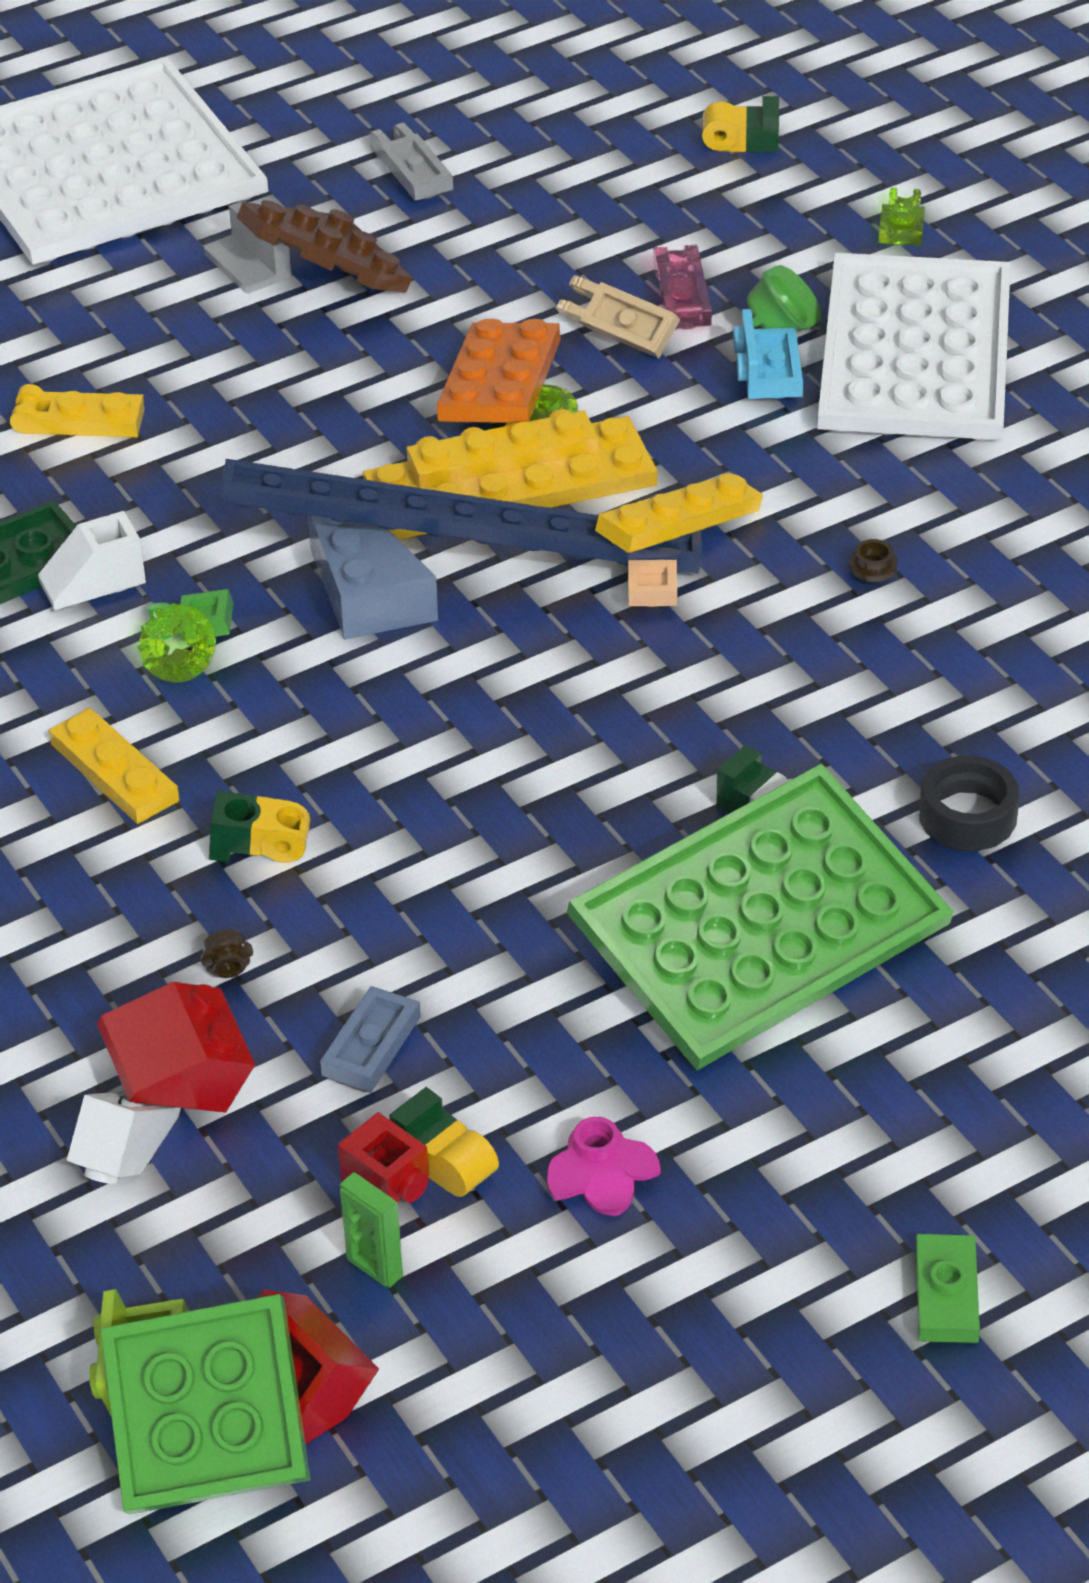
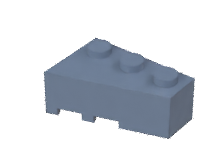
M308 515L311 552L344 640L439 621L436 576L388 529L381 528L378 525L351 521L341 523L330 518Z

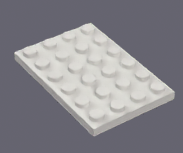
M835 253L817 429L834 430L837 432H874L884 435H925L933 438L941 436L971 438L974 440H1002L1011 262Z

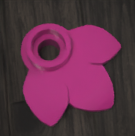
M589 1117L580 1121L570 1134L568 1149L559 1153L550 1161L547 1185L549 1193L555 1200H563L583 1194L586 1203L598 1213L618 1216L625 1212L632 1203L634 1180L643 1181L659 1176L660 1164L656 1153L646 1143L624 1138L617 1126L607 1118Z

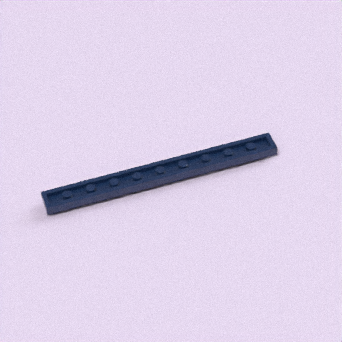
M225 459L220 502L232 503L242 508L258 507L282 511L289 515L305 514L325 517L341 523L351 521L378 525L388 530L404 529L424 532L434 537L450 536L474 540L481 544L497 543L521 547L528 551L543 550L569 554L580 559L588 557L616 561L628 566V560H677V573L689 572L699 574L703 559L701 531L627 553L595 531L598 515Z

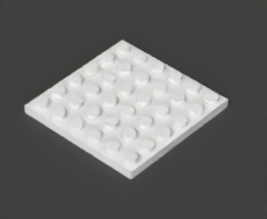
M167 57L0 106V220L32 265L40 262H50L57 257L72 252L92 249L98 244L118 238L130 237L140 231L160 225H169L176 220L198 213H208L215 208L237 201H247L253 196L268 192V181L265 174Z

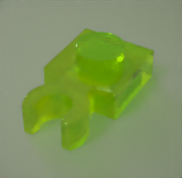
M895 187L889 190L888 204H882L879 243L922 246L925 207L920 206L921 191L919 189H914L913 196L909 198L899 197Z

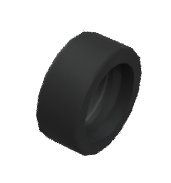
M960 755L943 759L929 768L922 779L919 821L926 834L939 844L960 851H981L996 847L1007 840L1015 829L1019 807V784L1012 772L1000 763L981 756ZM957 793H976L989 798L998 806L991 811L978 814L962 813L950 809L940 800Z

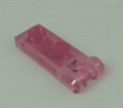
M697 244L684 245L683 250L668 251L667 247H653L654 271L657 274L663 308L673 312L680 319L676 328L692 329L701 326H712V310Z

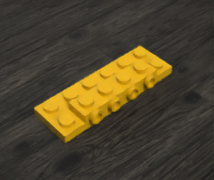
M559 409L544 419L506 423L504 427L486 431L478 427H471L464 430L460 436L442 440L432 436L421 438L415 445L407 447V462L386 464L378 468L363 470V479L552 508L658 485V471L629 416L609 418L604 421L591 423L585 410L571 412L567 409ZM404 529L389 530L398 540L427 534Z

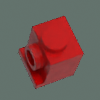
M379 1112L338 1144L341 1182L355 1172L397 1201V1203L401 1199L407 1203L414 1202L423 1194L428 1185L429 1165L427 1146Z

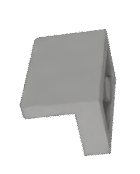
M242 200L229 206L232 234L204 246V254L238 287L249 294L289 278L292 275L289 247L279 240L276 245H272L259 239L237 218L241 204L245 202Z

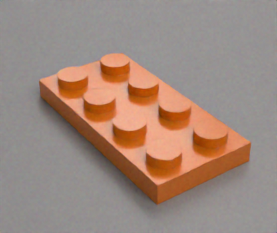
M484 319L479 322H472L436 405L438 422H529L561 340L560 324L546 323L540 319H529L522 323H502L498 319Z

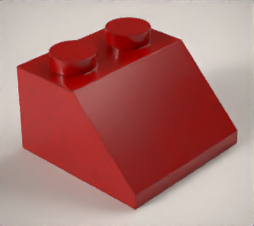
M171 982L101 1015L97 1022L129 1102L226 1113L255 1066L221 988L207 984L195 985Z
M263 1289L257 1298L280 1294L285 1300L305 1444H308L349 1416L379 1371V1368L306 1295Z

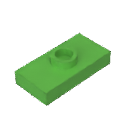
M353 1172L340 1183L346 1257L349 1262L384 1287L390 1288L403 1277L397 1201Z
M916 1234L918 1341L978 1343L980 1323L975 1235Z

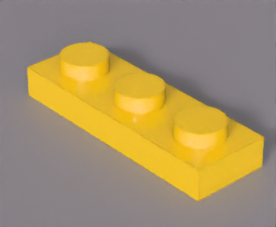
M90 707L48 730L51 745L136 824H140L180 801L178 786Z

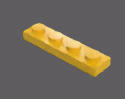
M731 473L722 474L713 479L690 484L684 488L664 494H657L652 498L600 513L595 531L627 553H631L760 510L763 494L749 486L746 480L738 475Z

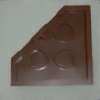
M263 200L261 204L242 202L237 218L259 239L272 245H276L279 240L290 248L300 250V257L331 271L336 265L339 269L358 276L356 282L372 289L407 292L413 277L399 265L400 261L397 257L385 252L376 244L377 239L357 227L354 224V218L348 213L337 209L330 210V213L318 212L305 205H297L295 209L286 208L268 200Z

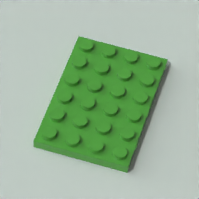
M821 763L570 900L567 914L696 1071L949 925L954 911Z

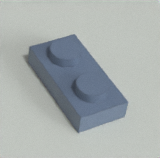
M370 986L320 1060L321 1075L371 1093L420 1019V1002Z

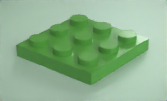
M280 1294L100 1328L123 1511L131 1515L311 1480L285 1300Z

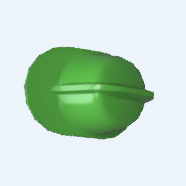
M783 265L774 266L764 271L760 281L747 296L749 309H751L754 316V328L760 326L763 329L795 327L797 333L803 329H809L821 319V310L811 289L800 276Z

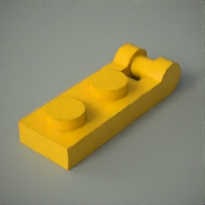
M26 384L18 391L16 397L17 406L12 411L10 424L15 431L24 434L138 437L145 410L143 395L120 392L110 394L80 393L77 391L44 392L36 385Z

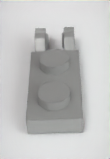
M404 122L394 125L395 140L390 141L381 129L370 132L369 138L373 151L415 201L433 198L437 194L453 190L452 174L418 133L414 134Z

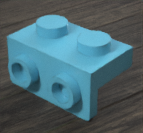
M742 309V326H734L733 343L734 353H737L738 381H746L748 399L803 397V378L795 327L754 329L751 309Z

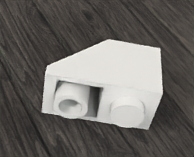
M124 511L78 524L38 574L39 582L53 609L58 610L74 606L84 601L114 592H121L146 583L140 538Z

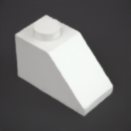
M125 1091L84 1095L67 1161L86 1167L84 1176L108 1184H117L118 1179L121 1177L141 1175L178 1119L181 1108L129 1102Z

